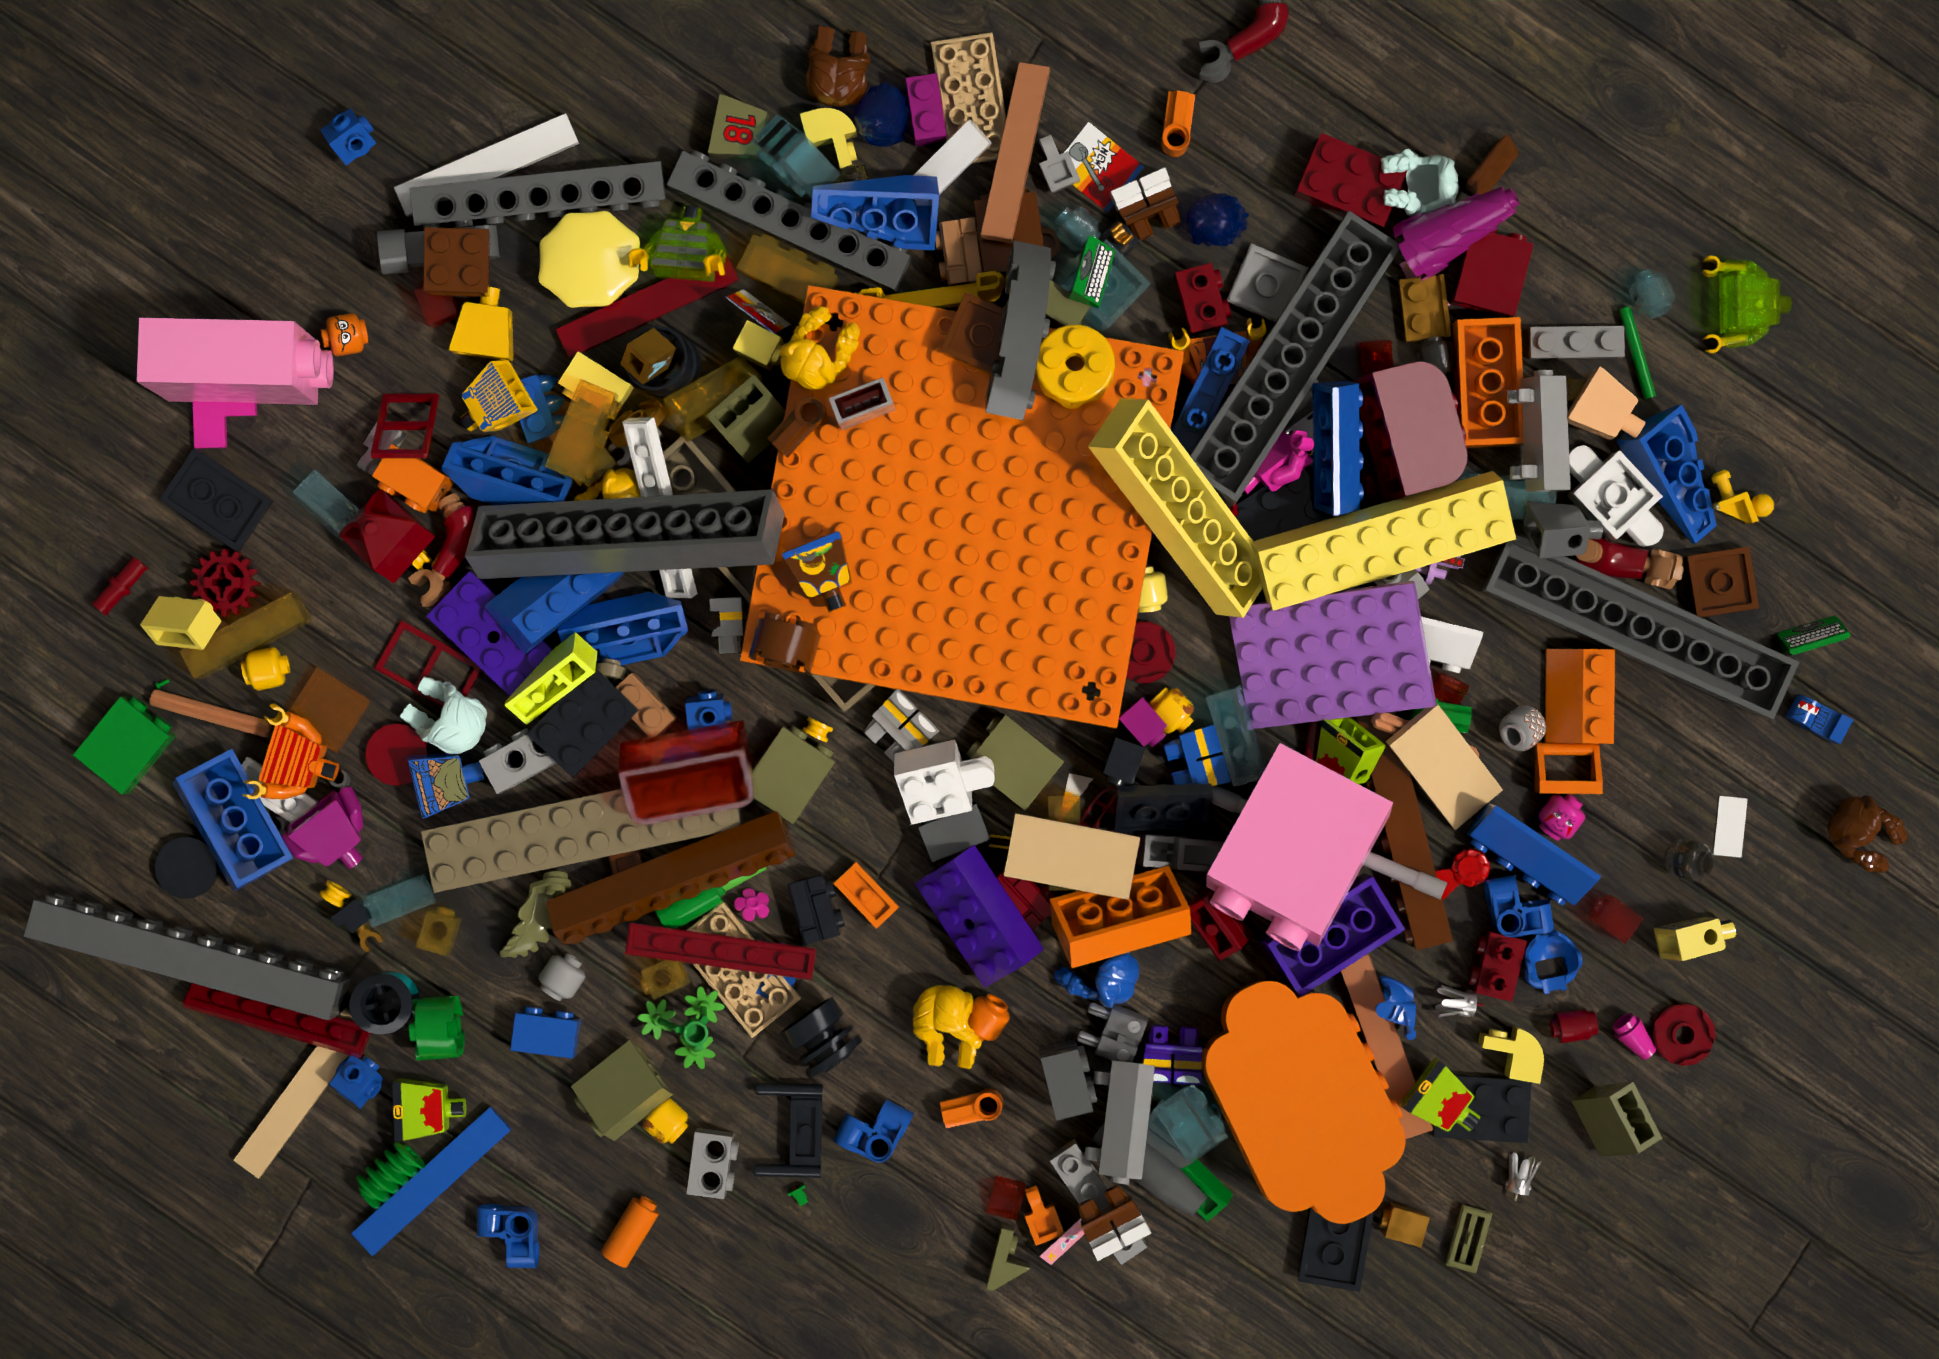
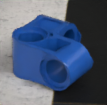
M1516 875L1484 881V891L1489 907L1491 926L1495 932L1506 937L1546 934L1555 931L1550 900L1520 902L1515 880ZM1511 914L1514 918L1513 927L1509 930H1504L1501 926V920L1505 915Z
M886 1099L875 1120V1126L854 1118L847 1112L833 1141L839 1146L858 1153L874 1162H884L894 1152L914 1113ZM876 1139H883L888 1144V1152L877 1154L872 1148V1142Z
M478 1205L477 1237H500V1239H505L507 1263L505 1268H537L539 1242L538 1215L535 1210L526 1206ZM515 1217H525L529 1223L528 1229H519L515 1224Z

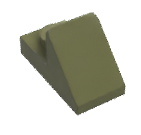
M1001 1224L986 1283L987 1290L993 1291L1031 1268L1029 1262L1008 1257V1254L1014 1255L1018 1242V1236L1013 1235L1014 1226Z

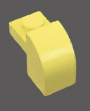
M820 108L800 113L809 149L834 143L841 173L854 170L851 161L857 160L853 141L846 143V139L857 137L856 128L850 118L843 112L832 108Z
M1517 1026L1512 1027L1511 1038L1507 1037L1508 1032L1496 1029H1489V1034L1480 1033L1478 1040L1480 1047L1508 1053L1505 1076L1510 1079L1540 1084L1544 1055L1535 1037Z

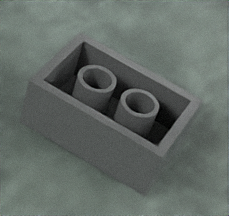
M1073 1039L1039 1048L1056 1121L1093 1112L1091 1103L1097 1102V1097L1091 1076L1085 1077L1084 1072L1090 1071L1084 1046L1077 1047L1076 1040Z

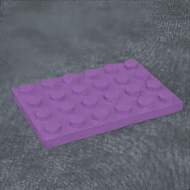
M1415 581L1342 590L1274 611L1267 601L1254 602L1244 618L1229 616L1250 729L1322 721L1323 719L1330 720L1371 715L1377 712L1387 713L1427 708L1436 705Z

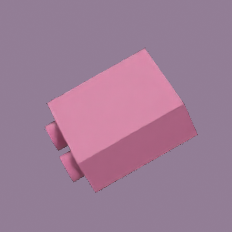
M139 318L137 382L169 402L199 401L318 405V388H331L334 374L332 352L330 350H321L319 341L294 321Z
M1279 743L1207 873L1206 887L1215 891L1210 904L1224 914L1241 921L1244 920L1249 910L1271 921L1266 934L1290 949L1300 951L1305 940L1319 947L1387 822L1393 802Z

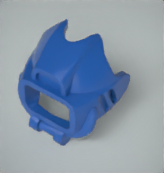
M1559 931L1546 935H1536L1529 943L1525 953L1526 968L1524 974L1526 981L1531 986L1542 989L1544 995L1554 990H1567L1566 984L1575 978L1583 964L1580 950L1576 948L1567 936ZM1556 957L1564 959L1565 975L1543 980L1538 978L1535 967L1537 961Z
M1380 976V983L1384 986L1383 993L1386 1001L1376 1005V1014L1388 1021L1403 1025L1404 1036L1408 1040L1415 1039L1416 1003L1413 1001V989L1392 977Z

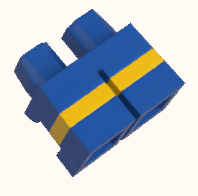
M1215 724L1180 734L1178 739L1163 745L1167 761L1182 757L1185 760L1187 769L1171 773L1174 785L1198 783L1215 786L1231 782L1224 754L1196 761L1197 758L1223 751Z

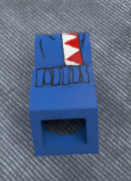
M1800 694L1796 695L1785 716L1799 724L1800 727L1832 744H1841L1854 720Z

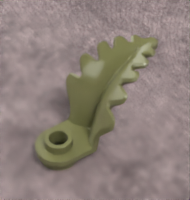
M561 871L547 872L543 874V880L530 884L529 896L518 910V917L521 922L514 927L512 933L515 936L507 941V945L499 953L500 957L516 958L517 954L525 957L528 955V950L532 952L538 951L537 941L542 943L549 941L547 929H552L546 901L554 898V896L563 895L565 891L571 889V881L568 880L567 873Z

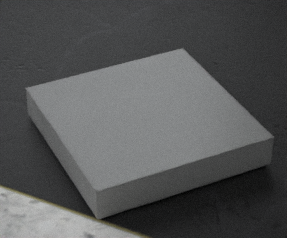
M1251 243L1227 301L1229 304L1275 323L1304 279L1308 267Z

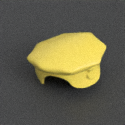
M608 211L568 213L540 241L539 282L568 307L608 306L617 300L638 279L639 264L629 268L628 254L632 249L640 248L639 237Z

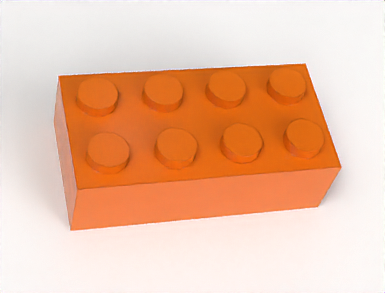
M1521 317L1456 320L1452 324L1453 351H1455L1456 361L1454 360L1455 396L1458 402L1457 415L1459 422L1464 426L1466 432V448L1523 445L1522 403H1507V391L1521 389V379H1523Z
M1169 865L1133 875L1129 900L1085 891H1076L1050 899L1052 925L1071 968L1191 935L1190 907Z

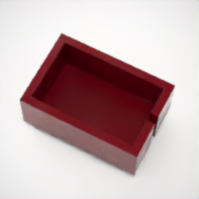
M1321 133L1310 155L1294 197L1342 217H1345L1351 211L1381 231L1392 207L1384 205V190L1393 188L1400 190L1408 170L1402 173L1384 174L1381 169V157Z

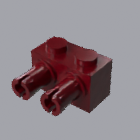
M1485 930L1484 936H1479L1476 945V954H1479L1477 967L1472 966L1469 974L1468 984L1472 985L1471 991L1512 1002L1527 941L1522 938L1506 937L1497 932Z

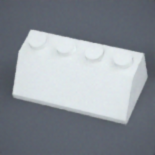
M1421 617L1429 665L1431 661L1442 663V670L1460 674L1461 668L1470 669L1483 632Z

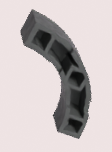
M1013 241L1006 266L1005 293L1009 294L1006 306L1004 305L998 337V341L1001 342L999 350L1001 360H994L985 395L986 413L1023 420L1026 408L1032 409L1035 390H1031L1041 340L1042 338H1047L1050 327V319H1045L1049 283L1053 279L1056 261L1051 260V248Z

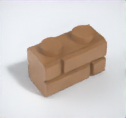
M976 217L940 222V231H936L935 242L937 250L943 249L945 262H939L941 281L948 280V286L976 283V275L984 272Z
M636 673L628 675L617 686L639 709L632 719L652 740L658 738L678 718L648 686L644 685V682Z

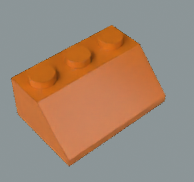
M1546 649L1545 743L1614 744L1615 649Z

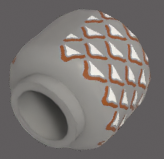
M1519 706L1502 719L1499 732L1502 740L1509 748L1516 751H1526L1543 738L1546 733V723L1541 713L1535 708Z

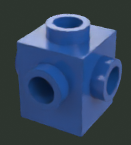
M351 108L344 113L336 115L328 125L321 129L328 144L345 165H348L357 157L368 153L370 148L376 144L370 134L374 130L372 125L363 114L357 117Z
M703 690L698 692V696L686 697L685 707L689 734L702 733L705 737L720 735L722 730L727 729V721L732 720L731 702H725L724 693L717 694L716 690Z
M350 1056L348 1060L345 1059L339 1064L335 1072L336 1076L329 1085L337 1093L361 1109L368 1099H372L381 1089V1082L384 1079L377 1072L379 1066L371 1059L364 1056L360 1060L357 1057Z

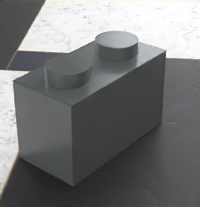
M977 804L972 806V811L925 821L923 826L918 827L932 863L962 852L972 845L977 846L991 840Z

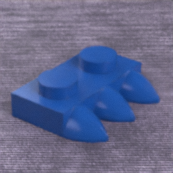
M535 374L521 379L523 386L538 409L535 413L520 420L528 444L560 434L568 428L572 421L570 417L565 415H552L565 401L563 397L558 395H545L558 381L552 375Z

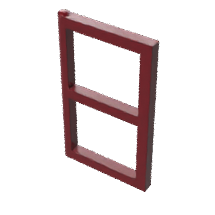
M383 394L371 449V459L428 458L439 394ZM431 402L428 421H386L389 403ZM384 430H426L422 449L380 450Z
M401 620L380 660L374 666V669L442 707L445 703L444 701H441L439 698H433L430 695H424L418 690L420 681L424 676H429L442 651L474 668L461 692L464 697H467L482 670L466 655ZM405 629L436 646L416 684L384 667Z

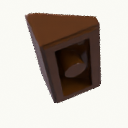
M1507 134L1502 136L1463 185V189L1472 196L1477 193L1481 195L1490 191L1518 156V150L1510 136Z

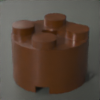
M765 612L764 618L758 619L748 657L756 661L757 655L765 658L763 664L790 672L799 673L800 667H804L805 674H810L821 637L820 634L816 633L815 625L801 620H797L796 625L783 621V616Z

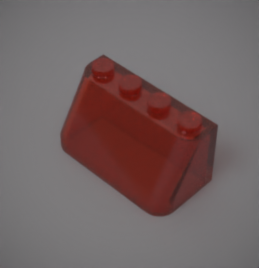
M744 720L620 743L618 774L629 816L638 824L648 825L740 808L748 805L753 800L754 783Z

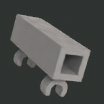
M1553 370L1534 371V377L1521 379V389L1507 391V403H1522L1525 465L1510 467V479H1525L1526 492L1571 490L1566 376H1553Z
M1112 1060L1111 1073L1094 1072L1093 1084L1109 1086L1102 1148L1086 1147L1084 1159L1100 1161L1099 1175L1111 1176L1110 1182L1129 1185L1130 1179L1142 1180L1155 1070L1153 1065Z

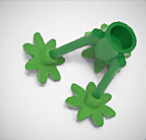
M699 986L697 997L692 995L685 996V1000L693 1006L686 1009L684 1014L686 1016L697 1014L696 1018H690L682 1025L668 1021L675 1016L676 1012L673 1010L665 1011L666 1000L664 999L658 1003L657 1008L652 1002L647 1001L646 1008L649 1014H639L637 1018L642 1022H646L641 1030V1034L645 1035L653 1030L656 1040L661 1036V1028L666 1031L673 1030L681 1034L680 1040L685 1047L677 1049L675 1054L686 1056L684 1068L691 1066L695 1060L697 1066L700 1069H704L705 1061L703 1057L714 1058L716 1056L713 1051L707 1049L713 1042V1038L708 1037L706 1023L708 1020L716 1023L717 1017L714 1011L723 1010L725 1005L714 1002L718 996L717 990L712 991L706 997L704 988Z

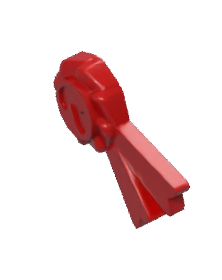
M1466 848L1455 855L1451 868L1435 871L1438 879L1448 882L1442 895L1443 900L1459 884L1473 887L1486 880L1490 871V862L1485 853L1473 848Z

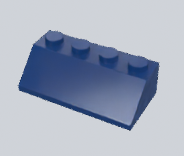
M1351 381L1313 383L1314 509L1331 515H1342L1360 510V502L1364 496L1363 486L1360 483L1363 455L1359 451V439L1363 436V424L1359 420V407L1363 403L1362 390L1359 388V383Z
M625 572L520 577L484 607L526 654L556 631L558 627L617 583Z
M230 749L176 777L173 785L232 891L235 892L290 861L293 857L261 799H249L242 795L252 794L254 787L252 784L243 783L249 778L233 749Z
M1487 803L1466 832V835L1472 838L1470 841L1472 846L1483 853H1486L1489 849L1498 855L1495 860L1497 863L1510 871L1514 867L1524 873L1521 879L1536 889L1541 884L1550 891L1547 896L1561 906H1564L1566 902L1575 906L1601 878L1592 869L1497 805Z

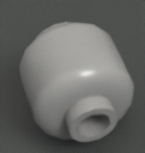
M567 953L564 957L561 955L551 956L539 974V981L542 983L540 989L558 1001H561L562 998H572L585 980V973L580 968L582 962L570 953Z

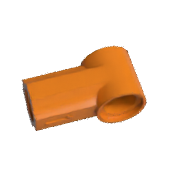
M1178 90L1168 92L1161 148L1170 157L1182 156L1189 146L1195 95L1189 92ZM1172 134H1178L1183 138L1184 143L1181 146L1175 147L1169 144L1167 138Z
M986 1088L978 1093L940 1101L945 1127L951 1128L981 1120L991 1121L996 1119L1003 1107L1002 1095L995 1089ZM985 1097H991L997 1102V1108L992 1112H987L982 1109L980 1101Z

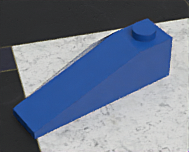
M903 175L812 186L811 218L843 229L852 228L866 233L867 237L875 240L878 237L893 242V246L902 249L935 250L939 205L937 176Z
M1679 404L1643 420L1646 423L1636 438L1628 433H1624L1616 441L1625 457L1663 496L1658 502L1692 544H1696L1714 529L1717 524L1710 492L1707 488H1704L1701 470L1704 469L1703 460L1698 459L1695 442L1698 441L1697 433L1683 405Z

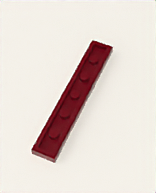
M726 251L723 252L722 257L724 275H720L719 271L716 270L711 272L710 276H706L705 268L690 267L557 328V334L568 358L571 359L575 357L577 352L584 353L739 282Z
M629 923L625 955L812 980L816 949Z
M191 983L182 1003L184 1008L360 1059L371 1033L361 1029L355 1022L340 1017L325 1020Z

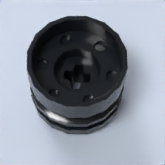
M660 325L645 327L637 332L629 342L655 328L676 347L671 360L672 363L668 371L662 372L644 384H641L627 370L626 372L634 383L657 398L665 400L682 398L690 393L700 380L702 361L698 350L692 343L671 328Z
M833 996L809 1010L778 1034L789 1051L796 1050L802 1046L805 1047L807 1051L797 1061L799 1065H803L811 1059L814 1060L815 1063L805 1070L808 1078L828 1072L839 1065L863 1041L859 1034L845 1040L844 1036L854 1028L852 1024H847L840 1028L835 1026V1023L842 1017L844 1012Z

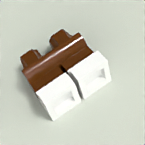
M1166 168L1140 178L1139 182L1135 180L1110 192V198L1122 223L1130 228L1139 239V242L1154 234L1148 222L1153 217L1159 216L1164 230L1180 224L1177 210L1179 201L1172 189Z
M1119 1184L1104 1191L1110 1206L1099 1211L1093 1198L1078 1204L1082 1219L1080 1221L1081 1227L1097 1261L1123 1248L1111 1220H1113L1125 1246L1151 1234L1150 1228L1131 1195L1127 1197Z

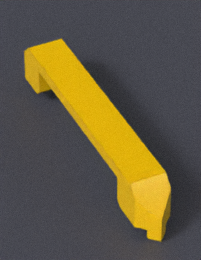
M989 271L978 273L976 275V283L885 295L882 288L876 287L862 289L858 294L942 309L959 306L965 292L987 302L996 301L1006 285V279L1000 272Z

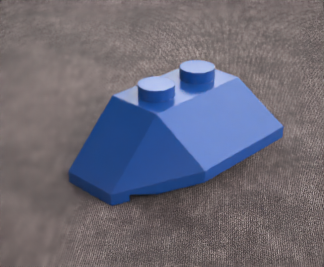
M494 436L472 439L463 443L461 441L453 442L442 465V471L470 498L492 505L563 502L572 485V479L566 475L552 454Z
M652 592L587 605L558 627L561 643L576 632L597 651L596 663H602V659L607 658L620 661V666L665 656L681 636H684L688 631L681 601Z

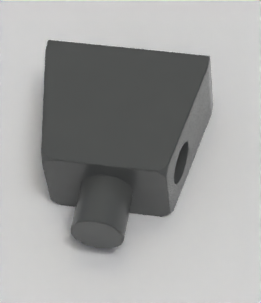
M1527 502L1522 531L1539 558L1583 555L1587 549L1588 539H1601L1603 525L1600 520H1586L1579 507L1575 505Z

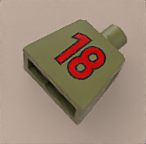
M720 94L708 149L710 158L761 159L763 148L758 143L772 129L767 127L769 121L768 112ZM780 130L765 146L774 147L784 137V130Z

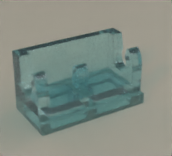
M315 469L293 491L295 500L337 538L342 540L339 536L340 532L359 509Z
M422 874L366 896L367 900H364V907H368L371 917L369 921L373 928L434 904L436 900L426 875Z

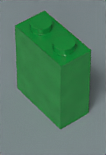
M135 696L131 698L119 697L73 754L74 757L121 795L131 793L176 737L170 731L172 725L158 715L154 718L146 711L148 706Z

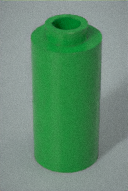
M713 887L700 892L694 898L683 899L672 903L666 909L655 911L664 928L678 929L724 902L722 896L726 892L723 887Z

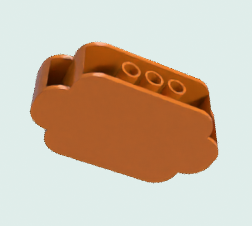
M1255 981L1237 989L1228 996L1222 1006L1221 1024L1224 1031L1212 1037L1202 1051V1072L1259 1190L1267 1200L1280 1209L1297 1212L1311 1207L1323 1218L1338 1224L1351 1223L1369 1215L1378 1208L1385 1194V1178L1382 1172L1391 1168L1399 1161L1404 1152L1406 1142L1404 1129L1399 1121L1403 1117L1397 1102L1389 1099L1385 1092L1389 1086L1381 1071L1374 1070L1371 1061L1375 1060L1367 1042H1361L1357 1035V1032L1361 1031L1356 1018L1353 1014H1347L1341 1003L1329 995L1308 992L1298 997L1287 986L1274 981Z

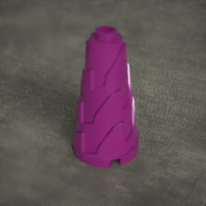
M1502 186L1481 195L1477 193L1451 206L1448 204L1424 215L1422 213L1394 225L1393 231L1395 238L1403 234L1405 241L1398 244L1402 255L1416 277L1420 276V280L1425 281L1448 266L1447 263L1468 250L1469 246L1498 229L1497 226L1517 212L1516 206L1520 205L1512 188L1506 190Z

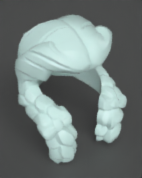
M1410 149L1402 151L1401 154L1398 153L1394 156L1389 155L1381 158V169L1384 174L1402 173L1408 170L1406 174L1408 192L1394 188L1384 190V205L1404 208L1406 214L1411 217L1420 213L1424 215L1448 204L1450 206L1455 204L1459 185L1458 174L1454 168L1455 163L1451 158L1441 155L1421 158Z
M424 676L419 683L418 690L424 695H430L445 702L440 718L435 722L433 719L428 718L425 712L419 711L417 708L412 707L411 704L407 705L403 713L400 714V717L407 723H410L412 728L416 729L415 731L422 741L437 746L447 754H461L472 749L479 742L485 730L486 708L479 700L464 697L450 682L445 681L443 683L441 680L435 681L433 678Z

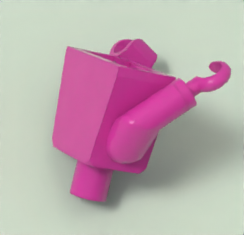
M1295 430L1290 436L1282 431L1244 490V493L1248 495L1259 482L1270 491H1277L1283 485L1299 479L1302 470L1313 462L1306 451L1313 449L1314 441L1312 438L1307 437V432Z

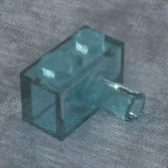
M1194 1084L1181 1089L1153 1109L1188 1163L1202 1157L1229 1138L1225 1133L1224 1124L1220 1120L1221 1111L1214 1112L1213 1110L1218 1107L1214 1104L1207 1105L1205 1095Z

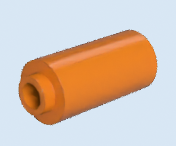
M641 1195L640 1199L633 1197L600 1253L614 1264L627 1268L660 1214L655 1209L657 1204Z

